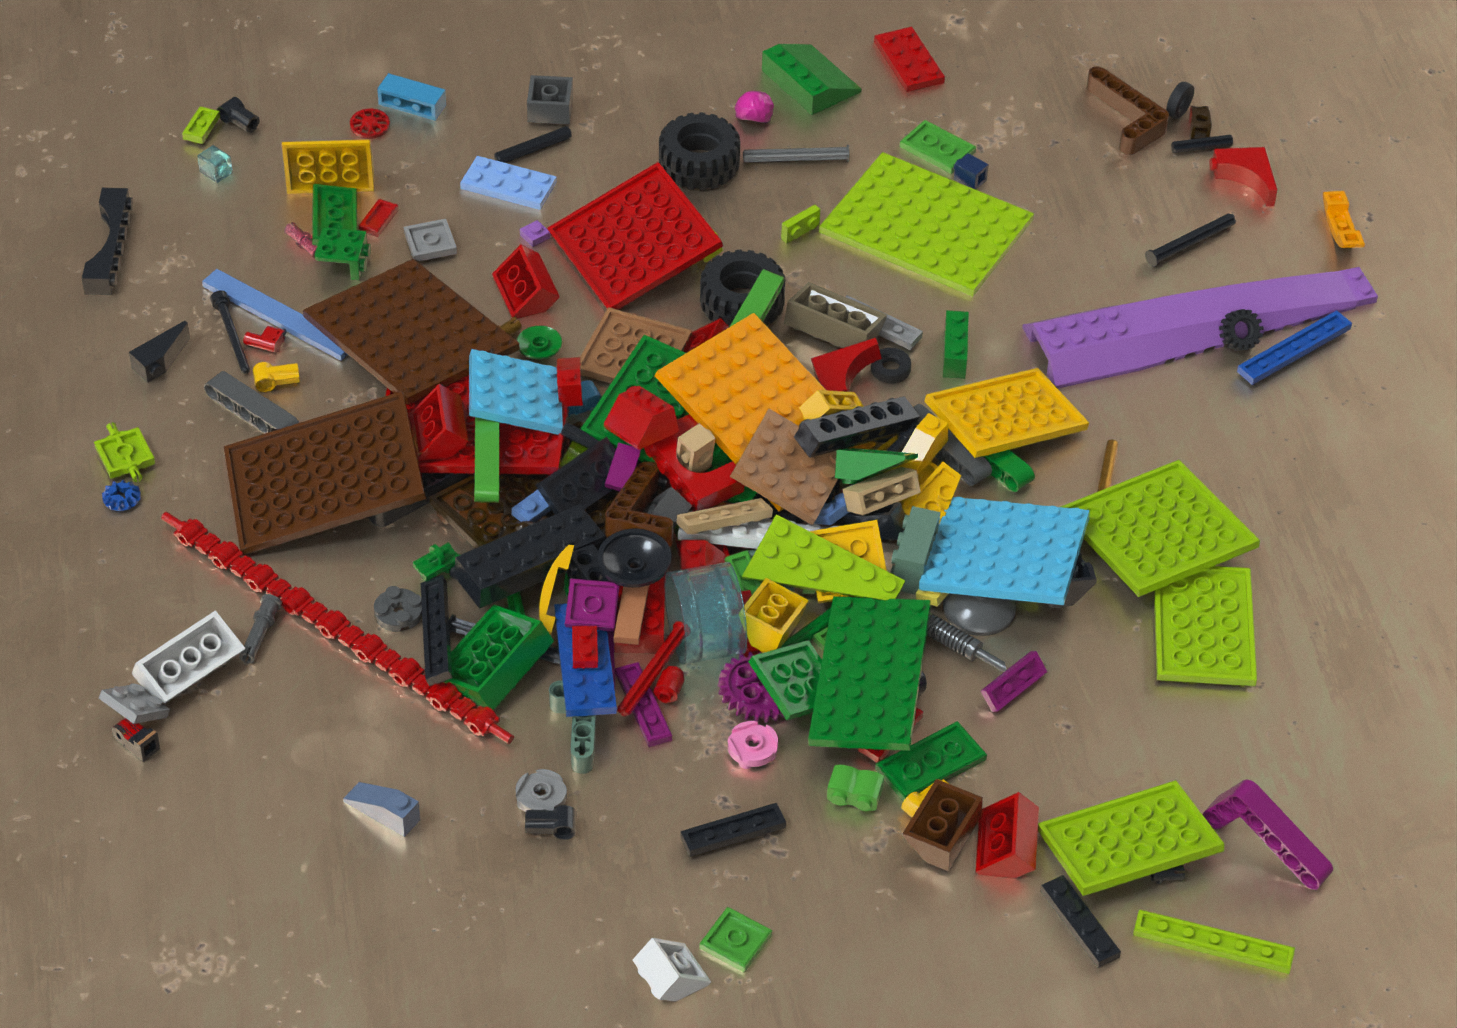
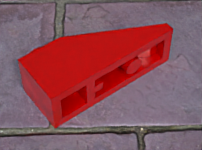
M580 357L557 359L558 397L562 407L583 406Z

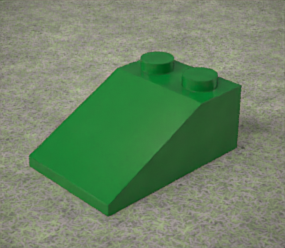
M859 448L839 449L836 452L835 478L842 479V483L856 484L864 479L872 478L918 458V453Z

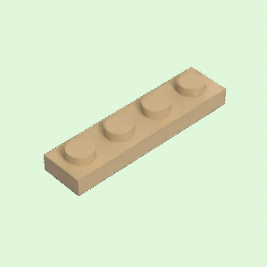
M762 498L679 514L677 515L676 523L687 534H698L702 531L718 530L722 527L739 526L742 523L758 522L762 519L771 518L773 509Z

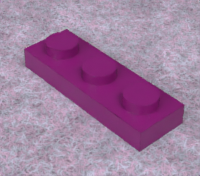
M1030 651L984 687L981 693L991 712H998L1048 671L1037 651Z

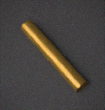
M1111 439L1107 441L1097 492L1111 485L1118 449V442Z

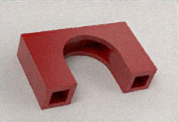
M690 414L677 420L678 433L644 447L647 456L653 458L657 463L659 471L667 476L672 488L678 491L692 505L691 509L693 511L709 509L744 492L745 485L730 477L736 466L733 461L706 473L690 471L680 464L676 456L678 437L698 424Z

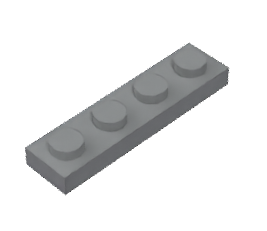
M848 295L845 296L846 298H849V299L854 300V301H856V302H858V303H861V304L866 305V306H868V307H870V308H873V307H871V306H869V305H867V304H865V303H863V302H861V301H859V300H856V299H854V298H852V297H850V296H848ZM888 314L879 333V336L910 351L923 335L922 330Z

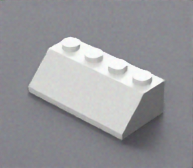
M215 610L136 662L132 675L148 694L159 698L163 703H167L242 653L246 648Z

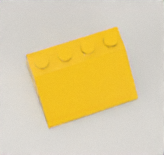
M370 140L282 142L287 194L312 193L313 184L356 188L357 192L374 191V165Z

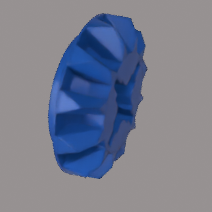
M124 480L120 483L113 481L111 486H105V491L102 493L105 506L115 511L131 509L139 502L141 497L139 486H135L133 481L126 483ZM122 492L125 494V498L119 494L117 495V493Z

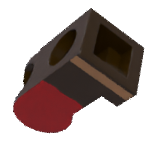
M1190 106V139L1210 137L1212 122L1208 106Z

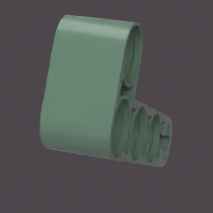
M562 680L555 681L549 687V705L555 713L566 714ZM596 715L572 717L571 767L579 774L590 772L594 766Z

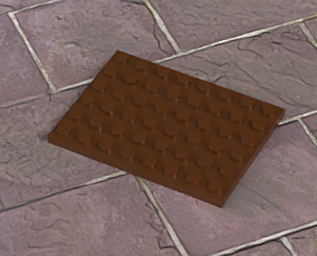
M415 259L406 261L303 310V317L389 390L393 393L402 391L407 405L427 396L438 384L445 387L468 376L471 349L502 356H508L520 350L518 341Z
M402 391L224 446L240 551L243 552V556L426 499L406 400Z

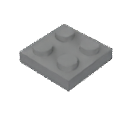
M446 219L403 227L411 255L417 262L457 254V247Z
M134 683L103 689L99 696L101 701L133 724L167 718L170 711L167 706L162 704L159 698L151 696L144 691L145 689L141 685Z

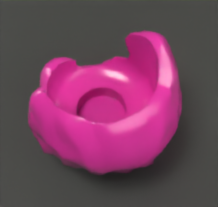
M761 91L745 92L739 97L735 105V116L741 120L769 123L773 116V101L768 94Z

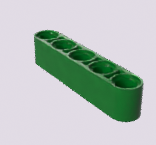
M1010 450L983 456L991 465V476L1012 492L1019 491L1035 479L1032 468Z

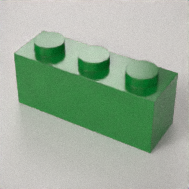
M946 310L943 352L944 378L965 379L969 312Z

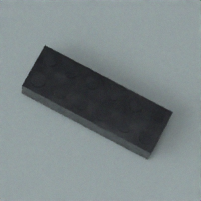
M579 504L455 557L454 577L480 609L545 581L552 564L569 544L574 545L573 551L594 544L599 551L606 536ZM558 569L556 575L565 572V570Z

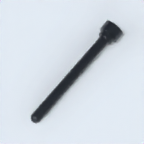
M223 290L216 291L210 296L212 306L221 314L241 372L248 374L250 367L228 310L230 299L227 292Z

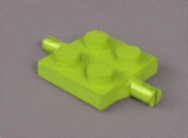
M114 422L107 424L106 428L110 435L94 441V445L110 479L130 473L134 482H138L137 478L140 482L143 476L139 470L155 465V459L139 427L128 431H119Z

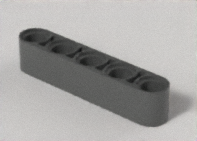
M221 371L204 385L206 394L212 400L264 434L299 423L292 414L225 371Z
M917 404L913 407L920 415L918 423L928 413L934 415L922 404ZM948 429V441L935 457L961 475V479L969 486H973L990 476L992 468L989 462L983 456L974 458Z

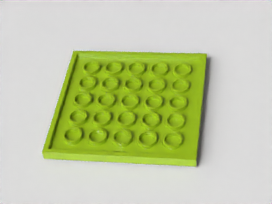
M1180 460L1061 506L1063 508L1089 510V521L1083 539L1138 597L1260 546V540Z

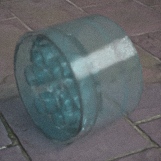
M723 562L667 572L664 590L670 633L676 621L684 623L685 638L675 651L680 663L684 665L745 654L747 647L745 609L740 585L731 563Z

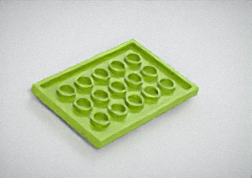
M1213 566L1154 590L1157 680L1256 686L1257 672L1250 568Z
M1176 780L1038 823L1039 834L1083 896L1224 851V842Z

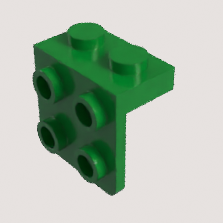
M323 228L315 251V260L349 264L351 280L360 281L362 272L366 271V257H370L371 244L367 243L366 231Z

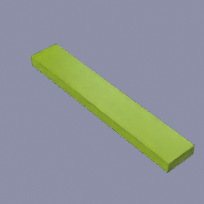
M1140 909L1133 936L1290 974L1295 947Z

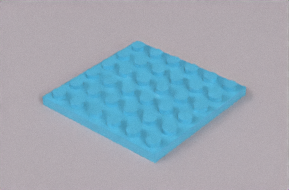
M963 497L952 498L949 508L944 510L946 515L940 521L938 534H936L935 541L933 542L927 565L924 567V574L919 581V590L1064 605L1089 521V510Z

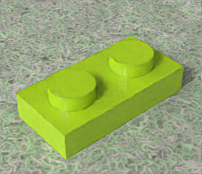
M199 107L182 133L183 139L203 144L219 120L220 112Z
M813 205L783 222L781 239L787 244L808 231L815 229L820 225L821 209Z

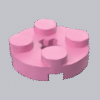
M758 721L742 722L732 729V734L728 737V752L739 763V766L744 769L763 766L775 760L777 756L778 736L774 729L767 724L764 727L758 725ZM749 741H753L754 744H759L755 747L749 746Z

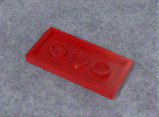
M913 27L874 35V43L906 92L945 83L944 74Z

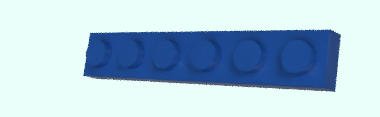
M1336 310L1238 365L1237 373L1251 385H1254L1351 330L1352 322Z

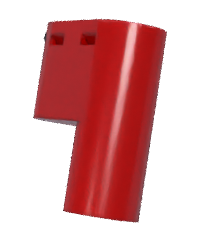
M267 326L262 335L246 332L243 344L277 353L285 340L287 332L286 329Z

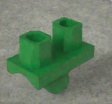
M449 542L441 547L434 544L429 547L430 553L413 561V567L424 581H428L443 572L450 573L451 568L455 565V557L460 554L454 551Z

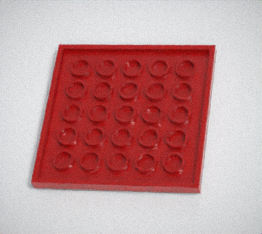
M659 162L547 228L551 237L606 310L608 307L619 310L723 247L721 239Z

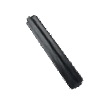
M565 126L498 151L494 154V159L506 163L572 137L571 129Z

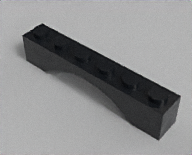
M128 188L101 189L99 198L101 219L109 227L110 233L102 249L85 263L82 274L84 295H111L113 286H117L116 271H120L121 262L119 257L123 256L124 253L123 240L127 239L126 225H130L129 210H133V197H129Z

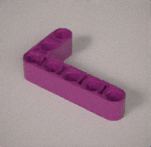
M1243 780L1220 794L1202 814L1213 829H1220L1241 817L1306 887L1312 890H1317L1333 872L1331 862L1271 798L1251 780Z

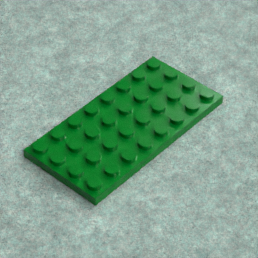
M833 596L808 737L809 746L910 751L931 610L930 600H878L862 597Z

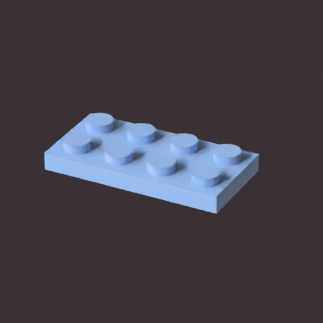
M477 156L461 180L460 187L470 192L541 210L557 183V176Z

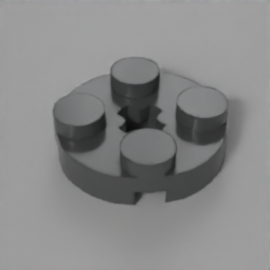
M397 586L388 587L374 602V615L377 623L382 628L393 632L401 631V628L408 626L409 629L415 627L422 618L420 595ZM395 608H402L403 611H402V610H398L397 612H394V609H395Z

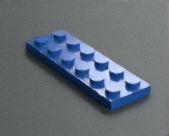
M567 603L554 604L566 717L617 714L607 631L597 630L598 668H573L572 628L565 627Z

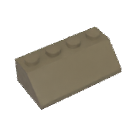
M808 282L787 302L784 324L791 326L795 330L810 334L814 338L829 342L836 347L845 348L873 338L877 339L886 321L887 314Z

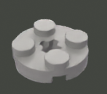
M538 769L536 773L530 775L526 773L516 784L517 806L525 812L526 810L554 811L556 807L564 805L567 799V788L563 783L562 777L551 770ZM541 790H546V794L542 796L537 795L535 793L541 792Z

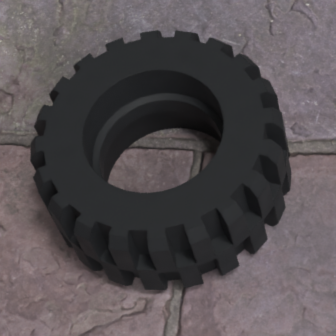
M699 112V114L688 113L687 116H678L675 121L671 120L661 131L659 136V163L679 187L685 186L689 190H694L695 188L700 189V191L706 190V188H717L720 184H726L728 179L731 180L739 169V133L731 123L728 124L726 119L718 118L714 114L706 115L703 112ZM693 150H705V151H709V152L697 153V152H691V151H693Z
M742 249L735 250V252L727 251L722 256L714 257L712 261L707 263L701 273L700 302L702 311L713 322L721 318L730 327L749 294L736 293L730 290L736 288L752 289L763 269L785 278L783 270L778 264L776 265V262L771 257L767 258L765 254H757L753 250H748V252L742 251ZM785 279L779 295L763 321L766 326L769 323H773L783 311Z

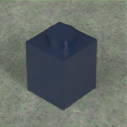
M967 153L962 159H958L954 165V180L976 190L987 181L989 164Z

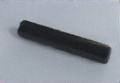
M1232 135L1174 141L1171 143L1172 152L1179 153L1228 147L1233 145Z

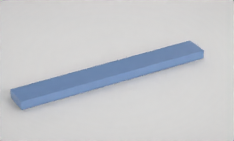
M216 269L202 281L204 288L212 292L219 290L227 292L230 302L281 329H286V332L342 361L348 355L306 320L303 314L232 276Z

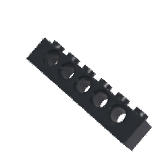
M905 396L895 399L890 398L887 401L874 402L863 407L857 406L851 410H841L835 414H825L811 420L806 419L800 423L794 438L807 456L811 458L839 449H846L899 435L901 432L907 431L914 422L918 421L920 415Z

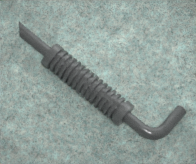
M930 613L927 630L929 637L965 656L970 661L979 658L1003 673L1007 670L1004 661L982 649L983 642Z

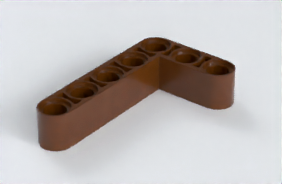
M1098 66L1089 69L1087 91L1132 121L1121 132L1119 149L1122 153L1133 155L1166 133L1169 118L1167 110L1106 69Z
M648 461L640 463L605 513V535L607 538L625 529H645L658 534L667 542L669 547L672 546L673 521L667 517L642 513L659 487V469L656 463Z

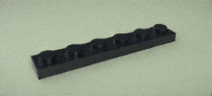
M443 575L420 583L425 680L429 686L453 678L447 581Z

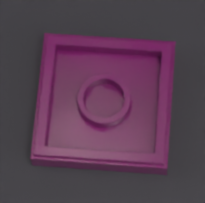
M570 579L565 627L597 626V630L614 631L620 585L606 581Z

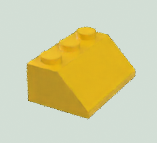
M765 578L738 613V618L751 646L759 649L762 653L781 648L800 622L809 600Z

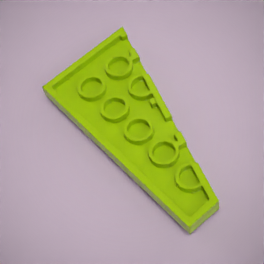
M777 514L742 575V579L764 581L765 578H768L777 584L788 585L789 587L878 600L897 599L905 584V580Z

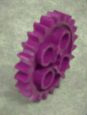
M749 652L748 658L743 654H739L738 660L732 657L730 664L725 663L718 681V687H720L718 694L723 696L722 703H729L728 710L735 708L737 709L736 716L743 713L745 714V720L752 716L754 721L763 718L765 723H768L769 717L774 721H777L779 715L784 717L748 662L754 656L752 652Z

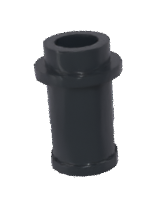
M1179 865L1151 874L1150 877L1152 881H1156L1158 884H1161L1162 881H1182L1185 878V873L1175 874L1174 871H1185L1184 865Z

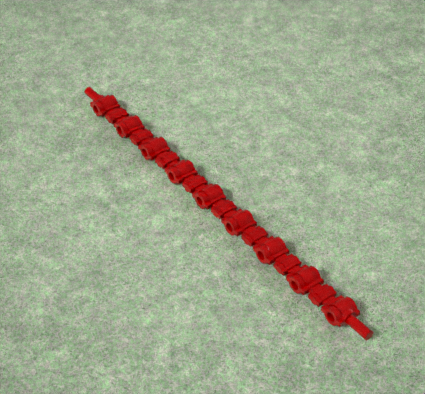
M168 512L163 513L161 519L177 529L173 534L182 545H189L191 547L195 545V548L200 553L208 554V558L212 560L216 567L226 570L230 568V571L236 576L243 577V581L253 591L263 593L266 590V594L278 597L288 614L299 616L303 613L302 618L308 623L314 624L317 622L315 628L325 638L335 640L339 637L338 641L343 646L348 648L353 646L351 648L352 652L362 662L372 663L375 661V665L380 670L385 672L390 670L388 672L389 676L399 686L409 688L413 685L412 689L417 694L422 696L428 694L426 700L436 710L447 712L451 709L450 714L456 719L462 721L466 718L464 724L468 726L473 734L484 737L486 734L492 733L507 744L512 743L514 740V735L497 725L500 722V718L496 716L491 708L479 706L475 709L476 704L469 698L464 697L461 699L462 693L450 682H441L438 685L429 686L425 680V675H423L425 669L421 668L415 659L404 657L400 660L401 655L395 650L388 649L379 636L376 634L370 635L369 633L363 636L364 631L354 625L349 627L351 622L347 620L342 612L338 610H330L328 612V609L322 603L315 602L314 598L303 587L297 588L295 586L290 590L292 588L291 584L286 580L279 579V576L269 565L259 563L256 566V562L246 555L242 557L243 552L239 550L236 544L231 541H223L221 543V539L215 534H208V530L204 528L199 520L189 519L188 521H181Z

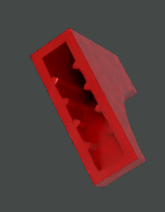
M1265 147L1214 149L1213 158H1210L1209 167L1214 172L1215 179L1231 180L1244 184L1257 192L1266 206H1275L1277 186Z
M873 338L813 357L811 361L817 381L827 391L849 392L856 375L869 364L882 358L877 339Z

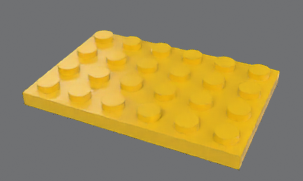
M1039 368L926 394L924 401L940 419L948 422V429L974 458L1085 431L1089 426V422Z

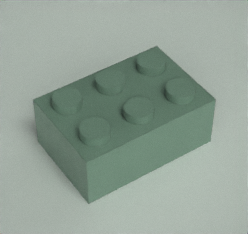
M912 506L910 515H905L902 529L905 530L899 533L897 540L899 548L898 550L894 549L891 563L895 564L892 566L891 573L905 580L901 592L916 595L919 589V581L924 574V567L927 565L933 542L939 530L940 512Z

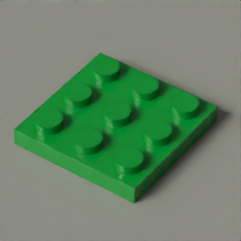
M809 640L757 654L750 658L748 661L786 720L813 713L822 659Z

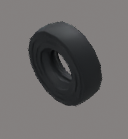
M1180 82L1175 87L1166 107L1170 117L1180 119L1186 113L1194 96V86L1192 84Z
M897 348L880 349L882 359L871 363V372L874 377L885 383L902 382L911 372V359L909 355ZM888 361L896 362L899 364V368L887 369L883 367V363Z

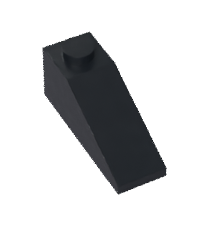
M183 321L129 352L131 368L147 383L166 373L190 340L188 322Z
M895 502L865 515L849 512L835 523L844 526L877 520L881 540L895 541L898 540L899 533L905 530L902 529L905 514L901 503Z

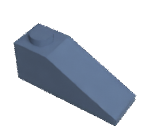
M358 782L343 798V802L403 837L420 821L419 801L397 789Z

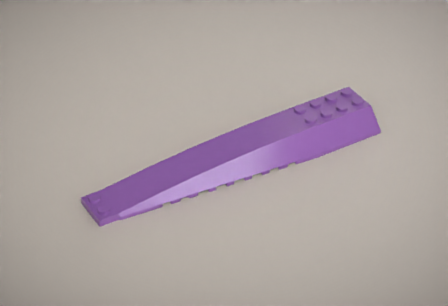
M1360 267L1334 272L1233 284L1134 303L1102 307L1023 324L1022 328L1030 343L1039 342L1048 359L1047 375L1058 389L1141 371L1165 364V361L1174 358V360L1185 358V355L1189 353H1203L1204 349L1213 346L1216 349L1224 347L1222 341L1225 338H1220L1219 334H1222L1223 330H1219V326H1223V323H1220L1221 320L1225 319V315L1231 313V311L1240 309L1252 310V313L1258 315L1256 319L1261 318L1262 320L1259 326L1264 327V330H1260V333L1263 334L1269 330H1274L1275 332L1283 330L1286 325L1297 326L1304 324V320L1307 319L1312 321L1318 320L1336 310L1342 313L1355 309L1358 306L1377 303L1378 295ZM1242 321L1235 325L1237 337L1243 339L1248 334L1247 325Z

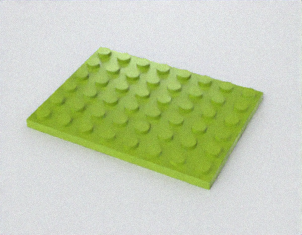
M882 152L819 226V233L973 297L1033 221L1034 213Z

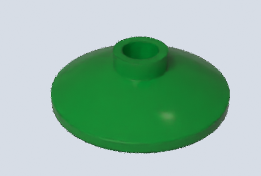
M548 326L529 327L523 330L517 338L520 353L531 359L550 358L556 355L562 347L560 334Z

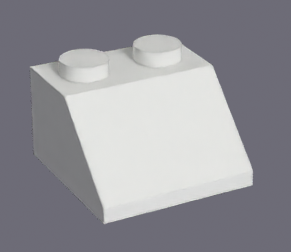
M651 938L633 959L638 967L639 975L648 982L652 988V994L659 1000L676 1002L709 986L711 983L685 943Z

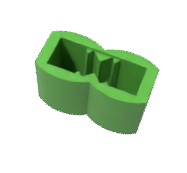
M835 765L827 788V800L839 806L853 805L862 811H875L884 788V775L870 770H858L847 765Z

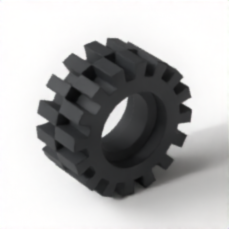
M1245 309L1231 311V313L1226 314V318L1220 322L1223 323V326H1219V330H1223V333L1219 335L1220 338H1225L1222 341L1224 345L1229 344L1228 348L1235 351L1255 347V344L1260 342L1258 338L1263 337L1260 330H1264V327L1259 326V323L1262 322L1261 318L1256 319L1258 316L1256 313ZM1239 321L1244 322L1248 328V334L1243 339L1237 337L1235 333V325Z

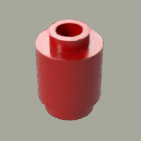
M668 666L661 672L654 688V694L658 700L663 703H672L677 700L685 682L684 672L676 666Z

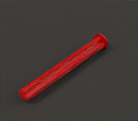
M676 621L673 624V630L618 705L617 712L621 716L627 717V715L632 713L683 639L690 636L691 630L685 623Z

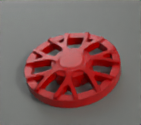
M362 109L356 112L350 119L351 131L356 136L364 139L381 137L390 127L389 117L379 109Z

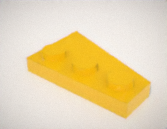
M942 462L920 486L921 493L911 496L902 505L904 514L910 515L912 506L940 512V524L942 517L946 515L944 510L949 508L961 475Z

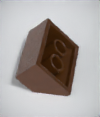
M936 779L902 833V837L925 862L949 871L982 817L983 797Z

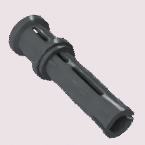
M264 594L260 600L261 606L259 610L255 611L253 615L254 624L244 645L246 649L239 654V658L243 662H245L247 656H249L247 663L254 662L267 629L273 626L275 622L274 616L277 610H280L282 601L274 595Z

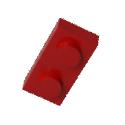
M572 626L573 668H598L597 626Z

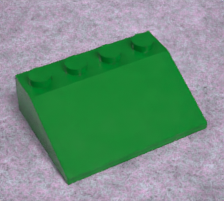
M777 44L762 51V71L811 115L862 91L855 82L811 44Z
M493 604L451 651L453 678L444 682H450L455 685L458 691L462 693V697L471 699L477 707L487 706L494 710L541 655L547 651L554 640L542 621Z

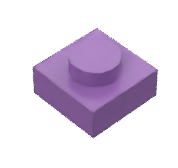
M538 220L520 228V236L532 247L550 239V232Z

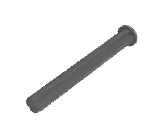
M846 145V147L743 150L744 162L847 160L849 162V145Z

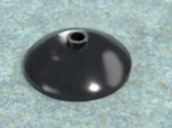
M625 529L616 532L601 544L598 551V566L602 574L611 582L624 587L636 588L651 585L664 577L671 565V550L667 542L658 534L645 529Z

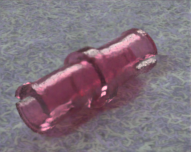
M294 222L288 224L284 232L296 241V245L299 248H304L315 258L317 246L312 245V235L304 232Z

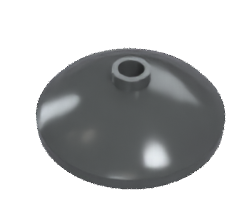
M949 593L943 601V611L947 620L952 625L967 634L988 636L1003 631L1012 623L1015 617L1016 603L1015 600Z

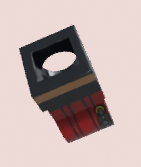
M126 718L111 728L115 739L142 762L160 750L158 733L151 728L147 730L139 723L133 724ZM148 744L150 746L149 749L144 751V746Z

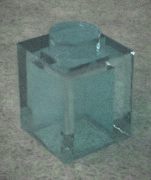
M212 145L197 155L199 172L214 182L218 183L233 173L231 156L216 146Z

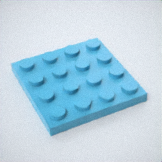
M471 349L469 355V416L559 435L563 429L562 403L559 402L557 367Z

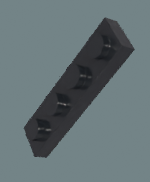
M773 803L683 830L680 833V837L689 857L784 829L786 828V820L778 804Z
M1064 875L1041 885V893L1097 968L1120 958L1121 951Z

